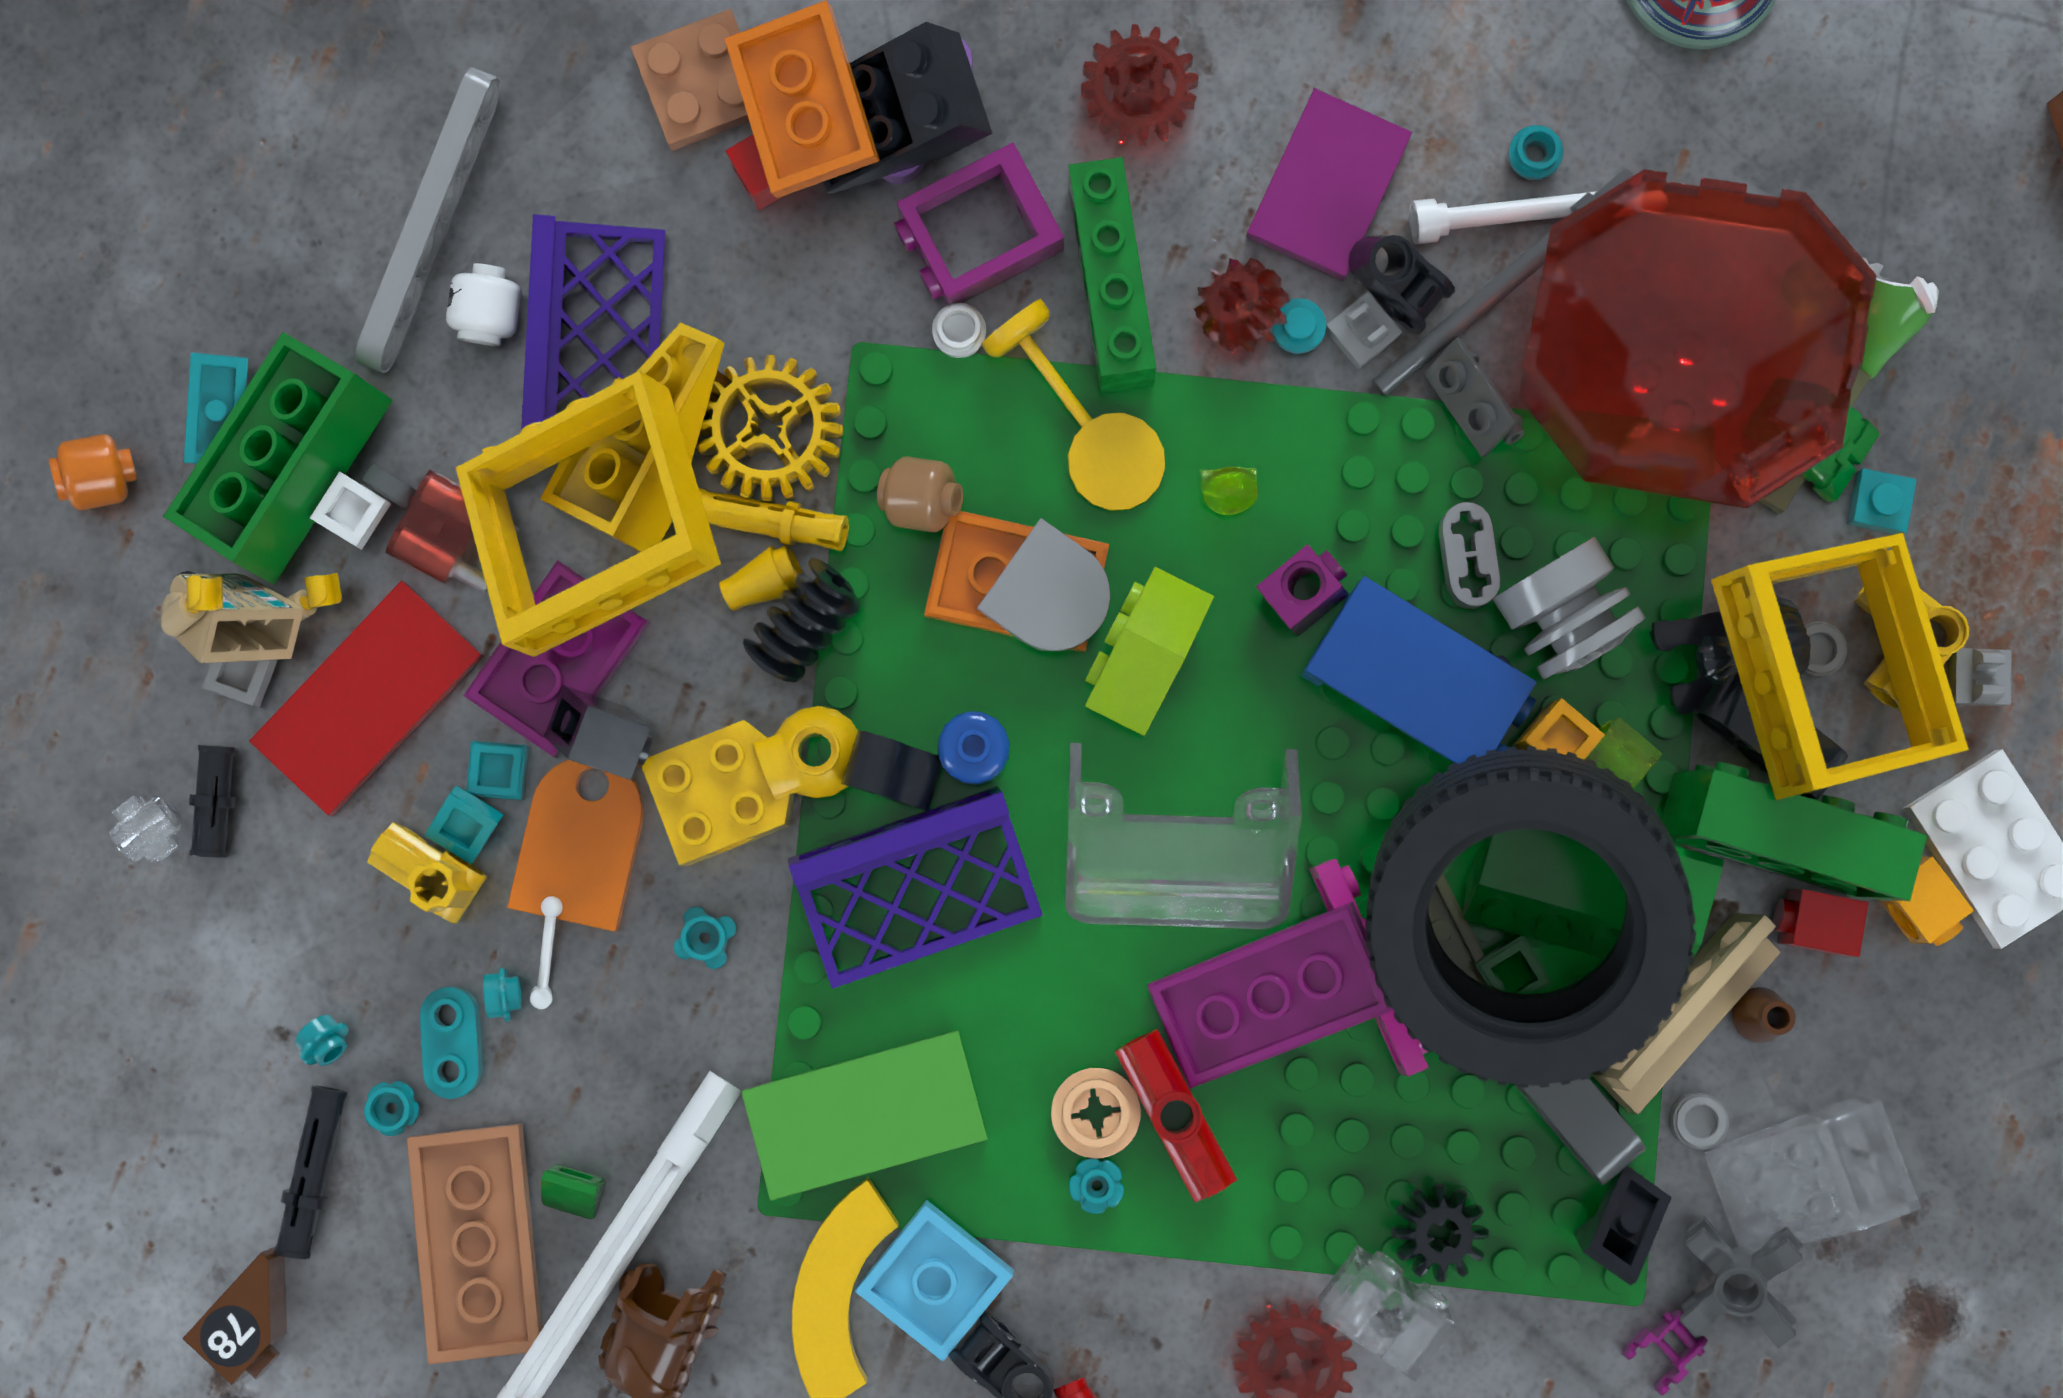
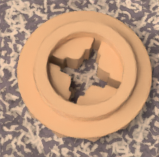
M1089 1067L1068 1076L1060 1085L1053 1098L1051 1119L1058 1138L1069 1150L1084 1157L1104 1158L1120 1152L1132 1141L1140 1124L1141 1109L1135 1090L1124 1077L1109 1069ZM1095 1088V1094L1099 1097L1102 1105H1111V1108L1120 1107V1111H1114L1112 1115L1103 1117V1126L1100 1127L1102 1136L1098 1137L1096 1136V1129L1092 1128L1089 1119L1071 1118V1114L1079 1113L1081 1109L1088 1107V1098L1091 1097L1090 1089Z

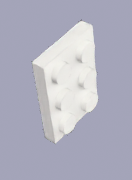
M2003 749L1991 752L1903 808L1917 831L1927 835L1926 845L1941 868L1974 911L1971 913L1994 949L2004 948L2063 910V842Z

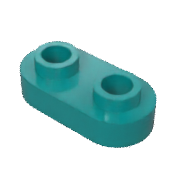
M455 986L439 988L425 998L420 1009L423 1077L427 1087L435 1095L445 1099H455L471 1093L482 1079L483 1056L480 1008L476 998L466 989ZM445 1004L452 1006L456 1011V1019L450 1026L443 1024L439 1018V1011ZM448 1060L455 1062L459 1067V1076L455 1081H449L443 1076L442 1067Z

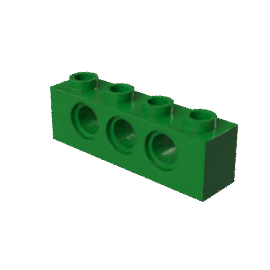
M1123 157L1069 164L1068 189L1100 394L1154 386L1156 362Z

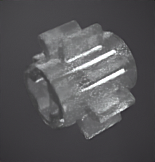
M133 795L112 811V814L119 823L109 831L110 836L118 849L132 862L138 863L146 857L150 863L154 860L160 863L180 847L173 836L182 829V823L172 808L160 797L154 796L146 802L142 796L137 799Z

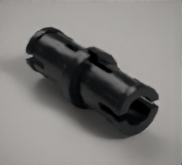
M198 745L199 761L196 794H190L189 805L195 806L192 846L189 855L226 858L229 808H235L236 798L230 797L235 747ZM215 776L214 795L212 796L213 778ZM213 806V809H212V821H211V826H210V813H211V807Z

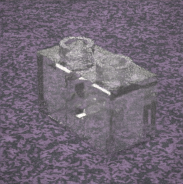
M1357 1245L1318 1296L1322 1318L1325 1322L1416 1382L1456 1330L1448 1308L1450 1303L1440 1291L1430 1284L1422 1282L1418 1287L1402 1276L1404 1274L1402 1268L1386 1254L1376 1251L1374 1255H1371ZM1397 1305H1399L1398 1310H1397V1311L1394 1310V1308H1395ZM1384 1307L1385 1309L1381 1313L1380 1308Z

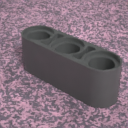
M1579 1078L1570 1081V1084L1561 1085V1082L1551 1083L1549 1087L1540 1088L1539 1085H1529L1528 1088L1519 1087V1084L1513 1083L1580 1164L1602 1186L1646 1150L1640 1138L1589 1078L1583 1081Z

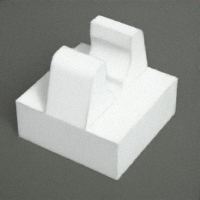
M339 471L310 519L362 550L391 503Z

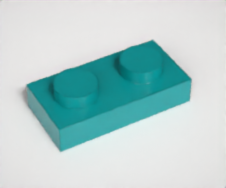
M190 353L184 463H198L245 391L248 358Z

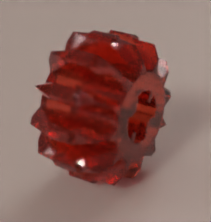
M1230 258L1227 271L1223 274L1219 270L1210 269L1211 278L1214 282L1211 286L1197 287L1198 295L1204 302L1194 308L1196 317L1204 323L1202 329L1205 336L1211 341H1219V345L1222 348L1233 353L1239 346L1247 352L1255 353L1257 340L1260 337L1267 342H1274V335L1270 330L1272 326L1288 324L1286 315L1280 310L1290 303L1288 293L1281 288L1283 284L1281 277L1273 269H1265V266L1259 260L1252 258L1244 266L1239 260Z

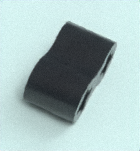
M858 730L841 784L907 806L929 811L942 764L939 755L914 748L881 735Z

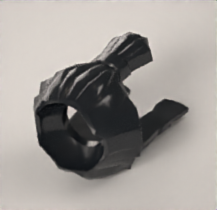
M1775 595L1800 677L1809 666L1810 637L1807 635V629L1803 624L1799 609L1791 600ZM1720 611L1707 613L1692 619L1663 620L1652 623V629L1649 634L1656 650L1670 651L1678 645L1693 644L1698 647L1695 653L1700 678L1690 683L1672 686L1669 689L1670 705L1674 707L1677 714H1690L1699 706L1713 684H1721L1738 673Z

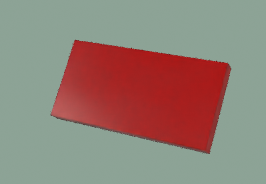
M401 580L257 731L249 742L325 814L334 816L480 662L484 655L415 590Z

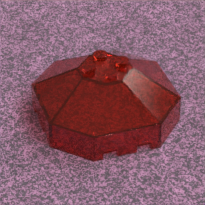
M1644 169L1551 226L1528 346L1526 347L1522 367L1519 398L1585 482L1749 508L1842 449L1851 392L1863 362L1868 331L1867 320L1877 274L1806 192L1782 189L1780 197L1746 193L1748 184L1701 177L1700 185L1696 186L1666 181L1667 172Z

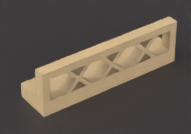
M1733 913L1693 958V964L1687 968L1690 976L1687 983L1683 984L1681 988V998L1678 1003L1672 1005V1014L1667 1021L1662 1020L1658 1025L1659 1031L1654 1037L1649 1036L1644 1042L1645 1046L1640 1050L1634 1049L1627 1054L1628 1059L1624 1062H1616L1610 1066V1070L1603 1073L1599 1070L1591 1074L1628 1113L1638 1115L1781 953L1767 938L1776 926L1766 915Z

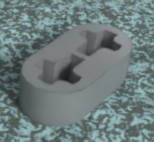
M1463 502L1453 506L1443 515L1439 523L1438 535L1446 589L1449 597L1455 604L1463 608L1476 609L1484 606L1496 596L1500 588V574L1493 527L1489 514L1483 507L1475 503ZM1460 515H1466L1468 523H1477L1479 531L1470 537L1471 551L1465 552L1462 534H1453L1451 527L1460 521ZM1467 560H1473L1476 577H1485L1487 581V586L1478 590V598L1472 597L1470 589H1461L1459 585V580L1468 575Z

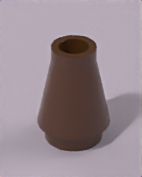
M1756 987L1747 990L1733 1007V1022L1737 1031L1747 1040L1756 1043L1770 1042L1780 1035L1788 1033L1793 1028L1796 1020L1793 1008L1784 1002L1776 992L1768 988ZM1769 1011L1773 1012L1771 1023H1768L1767 1020Z

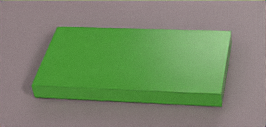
M958 1030L741 1091L770 1201L988 1140Z

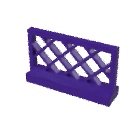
M533 214L521 430L531 423L543 422L556 415L557 406L574 391L580 398L590 397L582 389L581 385L602 367L614 379L618 377L624 379L621 373L611 364L610 360L631 342L647 359L659 347L665 230L555 221V216ZM566 236L589 238L603 254L580 272L565 256ZM602 239L617 240V242L609 248ZM629 242L653 243V261L636 277L615 255ZM609 260L629 283L606 301L590 284L587 278ZM565 267L574 278L563 287ZM652 274L650 293L642 285V282ZM581 285L600 307L577 326L563 311L562 302L564 297ZM636 289L650 305V316L632 330L613 307L632 290ZM606 313L626 336L603 355L583 332ZM562 320L571 332L560 341ZM647 328H649L648 347L638 337ZM578 338L597 361L574 380L559 363L560 352ZM560 375L568 386L558 394V376Z
M998 786L788 858L791 875L800 895L832 989L1043 916L1009 816L1003 792ZM1000 826L1007 846L997 866L969 853L978 833ZM967 837L962 849L949 844ZM941 847L958 856L944 884L916 871L925 851ZM915 855L909 867L896 862ZM1010 856L1017 876L1004 870ZM965 860L993 873L979 901L951 888ZM887 865L905 874L892 902L863 889L872 869ZM862 873L857 885L843 880ZM1000 876L1021 886L1027 904L1026 907L1004 914L986 905ZM912 878L940 891L927 919L899 907ZM833 883L852 892L839 921L817 911L811 894L812 890ZM947 895L975 908L966 928L952 932L934 923ZM859 896L887 909L874 938L846 925ZM982 912L995 917L978 923ZM895 913L923 926L914 946L899 950L881 941ZM821 922L835 928L829 941ZM930 930L942 935L924 942ZM841 932L870 945L861 964L838 972L832 950ZM877 948L888 953V955L872 960Z

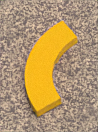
M869 1177L850 1190L822 1222L809 1245L797 1278L792 1306V1336L800 1375L810 1398H845L865 1385L868 1380L859 1363L851 1338L849 1314L851 1294L859 1271L868 1256L887 1235L899 1226V1222Z

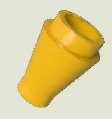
M771 545L732 576L720 581L719 586L729 608L732 611H736L745 606L780 599L781 593L784 590L796 593V588L798 587L794 582V578L797 574L804 573L798 559L788 545L777 549Z

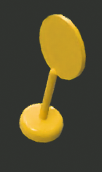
M1040 298L1001 325L981 345L990 356L995 358L1007 354L1018 345L1023 348L1082 427L1074 436L1068 452L1069 476L1077 492L1090 504L1109 511L1129 510L1147 501L1159 487L1165 471L1164 448L1156 432L1142 419L1126 413L1103 414L1094 419L1090 417L1031 338L1050 318V311Z

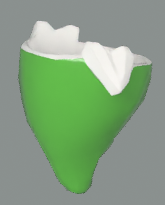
M1860 258L1845 269L1843 280L1845 284H1849L1846 296L1845 324L1856 367L1872 376L1870 379H1873L1890 357L1911 340L1930 320L1932 314L1935 313L1939 301V290L1933 282L1927 284L1923 278L1918 276L1910 284H1903L1879 275L1883 265L1879 263L1868 264L1866 258Z

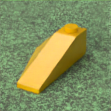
M680 322L637 371L643 372L669 388L692 463L725 343L716 337ZM643 418L560 461L540 497V500L639 552L660 543L672 523V517Z

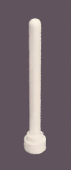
M1663 185L1636 187L1608 212L1663 206L1669 199V192ZM1587 193L1448 208L1446 203H1437L1434 198L1414 200L1410 202L1409 206L1410 233L1413 243L1416 245L1438 242L1440 236H1447L1449 230L1568 217L1572 213L1570 207Z

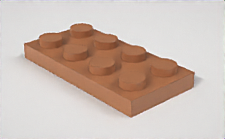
M523 1123L408 1137L407 1147L428 1364L527 1353L543 1329Z

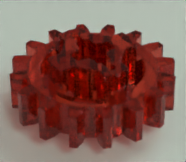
M1133 24L1129 38L1123 39L1121 34L1115 29L1110 32L1111 47L1107 48L1100 43H1096L1093 46V56L1097 62H1084L1083 76L1090 80L1081 83V97L1093 99L1086 105V115L1088 118L1102 116L1099 127L1100 133L1104 135L1114 127L1119 130V144L1124 145L1130 134H1136L1140 146L1145 147L1147 146L1149 133L1155 132L1164 142L1169 137V123L1181 129L1183 128L1187 117L1182 109L1194 110L1197 96L1189 91L1197 88L1199 77L1195 73H1185L1192 66L1193 56L1191 53L1180 56L1176 54L1179 47V38L1175 36L1165 44L1160 41V27L1155 26L1150 32L1149 37L1141 36L1138 24ZM1132 54H1146L1141 56H1129ZM1168 70H1170L1175 82L1174 97L1170 95V89L1163 84V79ZM1105 75L1109 77V82L1116 87L1113 99L1110 102L1103 88ZM1150 77L1148 90L1144 87H1139L1135 92L1132 91L1129 94L1130 81L1138 85ZM1134 115H1150V117L1145 118L1131 117Z
M1289 1300L1287 1314L1279 1315L1275 1307L1270 1304L1266 1306L1268 1321L1262 1324L1253 1317L1249 1318L1248 1323L1254 1332L1251 1338L1237 1336V1345L1246 1352L1245 1356L1232 1359L1234 1370L1247 1373L1246 1376L1236 1382L1240 1393L1254 1391L1255 1393L1251 1398H1278L1267 1390L1273 1391L1281 1387L1295 1393L1297 1398H1335L1337 1391L1351 1393L1353 1390L1351 1383L1343 1377V1372L1356 1370L1357 1363L1352 1358L1342 1356L1343 1352L1353 1346L1348 1336L1334 1338L1333 1336L1340 1326L1339 1322L1334 1317H1331L1321 1324L1319 1322L1321 1310L1314 1304L1307 1310L1306 1315L1300 1314L1295 1300ZM1296 1327L1310 1330L1322 1339L1317 1340L1315 1338L1307 1342L1295 1337L1290 1328ZM1272 1337L1274 1343L1268 1359L1259 1362V1366H1257L1258 1355L1262 1346L1268 1338ZM1294 1352L1300 1360H1303L1300 1363L1302 1373L1296 1376H1292L1288 1369H1284L1288 1366L1286 1356ZM1331 1363L1329 1376L1325 1384L1317 1392L1315 1385L1322 1369L1329 1367Z

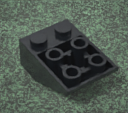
M926 21L850 62L880 161L823 182L827 193L833 194L947 157L993 134L959 32Z

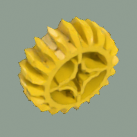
M769 354L766 356L765 370H758L753 358L747 357L744 359L747 374L739 377L735 369L728 366L724 369V372L731 383L724 388L719 382L714 381L712 392L720 397L716 403L708 402L706 412H708L712 419L703 420L700 430L701 435L712 437L701 441L697 445V449L701 455L709 456L716 454L706 465L711 475L719 474L727 469L721 480V485L726 490L734 488L742 479L740 487L741 497L752 498L757 486H761L762 500L772 503L774 487H781L785 499L791 501L795 499V492L791 486L792 483L800 480L807 492L815 488L811 478L808 476L812 469L820 476L827 477L829 475L830 469L825 462L820 460L821 455L830 458L839 457V447L826 441V439L843 436V426L826 421L839 416L841 408L838 403L822 404L832 394V389L828 383L820 384L811 389L818 377L813 368L805 370L796 378L798 373V362L796 359L789 358L781 372L778 371L775 355ZM764 389H781L791 392L800 398L793 403L788 399L779 405H768L763 403L754 392ZM741 402L748 413V421L745 428L735 435L737 441L728 447L726 439L728 420L734 408ZM755 410H759L765 420L769 419L774 425L781 421L783 422V425H778L777 428L780 432L778 436L785 447L784 449H781L775 440L770 439L766 434L756 437V433H762V430L759 427L761 422ZM812 411L814 423L812 437L806 450L799 457L791 445V435L803 423L801 418ZM762 452H769L776 455L785 467L776 470H757L743 465L739 460L746 455L752 458Z

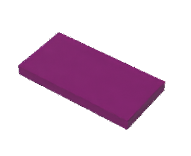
M1353 901L1147 984V988L1190 1089L1394 1010L1393 1007H1387L1383 999L1384 994L1375 982L1376 973L1375 970L1371 969L1370 954L1366 944L1367 934Z

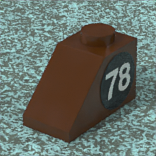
M274 1247L261 1252L182 1338L231 1385L249 1374L254 1379L260 1377L279 1357L280 1352L274 1347L287 1333L285 1257L274 1254Z

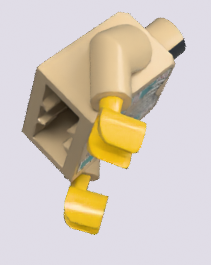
M184 571L172 580L170 594L163 599L160 625L165 634L175 637L200 663L292 659L300 622L315 614L317 607L334 605L341 602L342 594L338 573L305 577L306 590L297 591L285 598L246 575L238 573L196 574L192 571Z

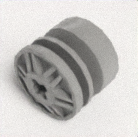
M1596 537L1591 538L1493 598L1512 630L1536 621L1539 624L1542 632L1524 648L1528 656L1549 644L1552 645L1557 653L1536 667L1543 680L1554 674L1571 670L1575 671L1621 644L1631 630L1646 618L1639 606L1618 618H1615L1609 609L1631 594L1627 587L1616 589L1604 595L1599 593L1596 585L1609 575L1614 566Z

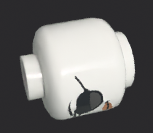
M474 263L472 273H460L452 278L446 322L449 327L458 331V340L481 345L500 346L501 339L510 338L516 333L522 293L519 285L505 279L506 269L493 265Z

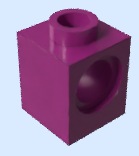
M1308 544L1256 586L1297 636L1302 634L1349 595L1340 584V581L1347 576L1343 568L1328 550L1317 556ZM1307 574H1314L1320 577V590L1313 598L1309 600L1295 598L1294 586L1300 577Z

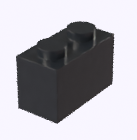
M565 685L562 687L544 737L567 759L631 780L636 766L641 767L645 763L652 744V738L648 735L651 727L628 708Z

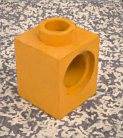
M1560 698L1546 705L1515 741L1513 746L1518 750H1526L1527 746L1536 747L1537 750L1553 748L1557 749V753L1566 755L1567 752L1576 754L1578 758L1585 759L1605 734L1564 699Z
M1933 856L1921 858L1910 901L1878 900L1910 943L1931 944L1933 942L1935 946L1946 943L1962 931L1964 927L1960 921L1974 911Z

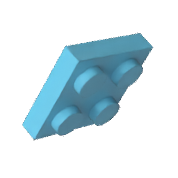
M926 1200L857 1284L855 1292L943 1362L1013 1277L1014 1269Z

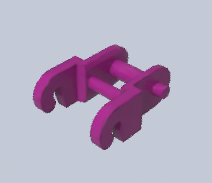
M1676 1310L1671 1314L1668 1311L1662 1315L1664 1320L1653 1331H1649L1644 1327L1622 1351V1355L1627 1360H1630L1637 1354L1635 1351L1637 1348L1644 1349L1653 1342L1672 1360L1671 1364L1673 1367L1655 1385V1390L1660 1395H1664L1669 1391L1668 1385L1670 1383L1678 1384L1689 1374L1684 1366L1696 1355L1700 1357L1705 1353L1703 1348L1708 1341L1705 1336L1695 1338L1680 1322V1316L1683 1314L1681 1310ZM1671 1330L1686 1345L1679 1354L1663 1339Z

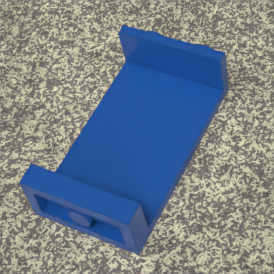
M1363 576L1357 582L1300 676L1318 687L1323 683L1452 763L1457 762V764L1467 761V757L1474 754L1478 758L1486 755V751L1495 750V752L1507 750V746L1500 742L1510 725L1513 724L1519 728L1536 702V699L1529 694L1537 681L1366 576Z

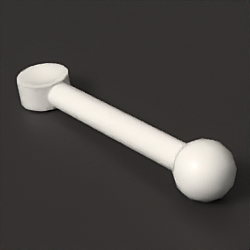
M554 896L545 898L541 903V911L545 915L538 981L537 986L532 989L530 994L531 1004L538 1009L547 1008L553 998L552 991L548 987L556 917L563 910L561 900Z

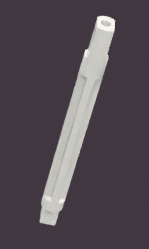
M708 1072L659 1147L658 1153L519 1366L496 1398L543 1397L688 1172L690 1173L742 1093L740 1089L715 1073Z

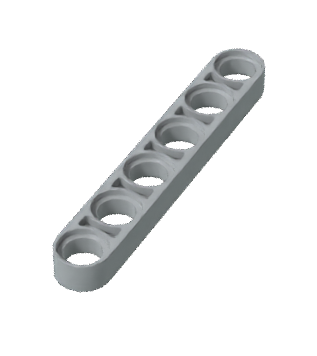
M470 68L460 83L361 331L355 352V360L360 365L386 373L390 370L398 356L497 107L501 92V80L497 76Z

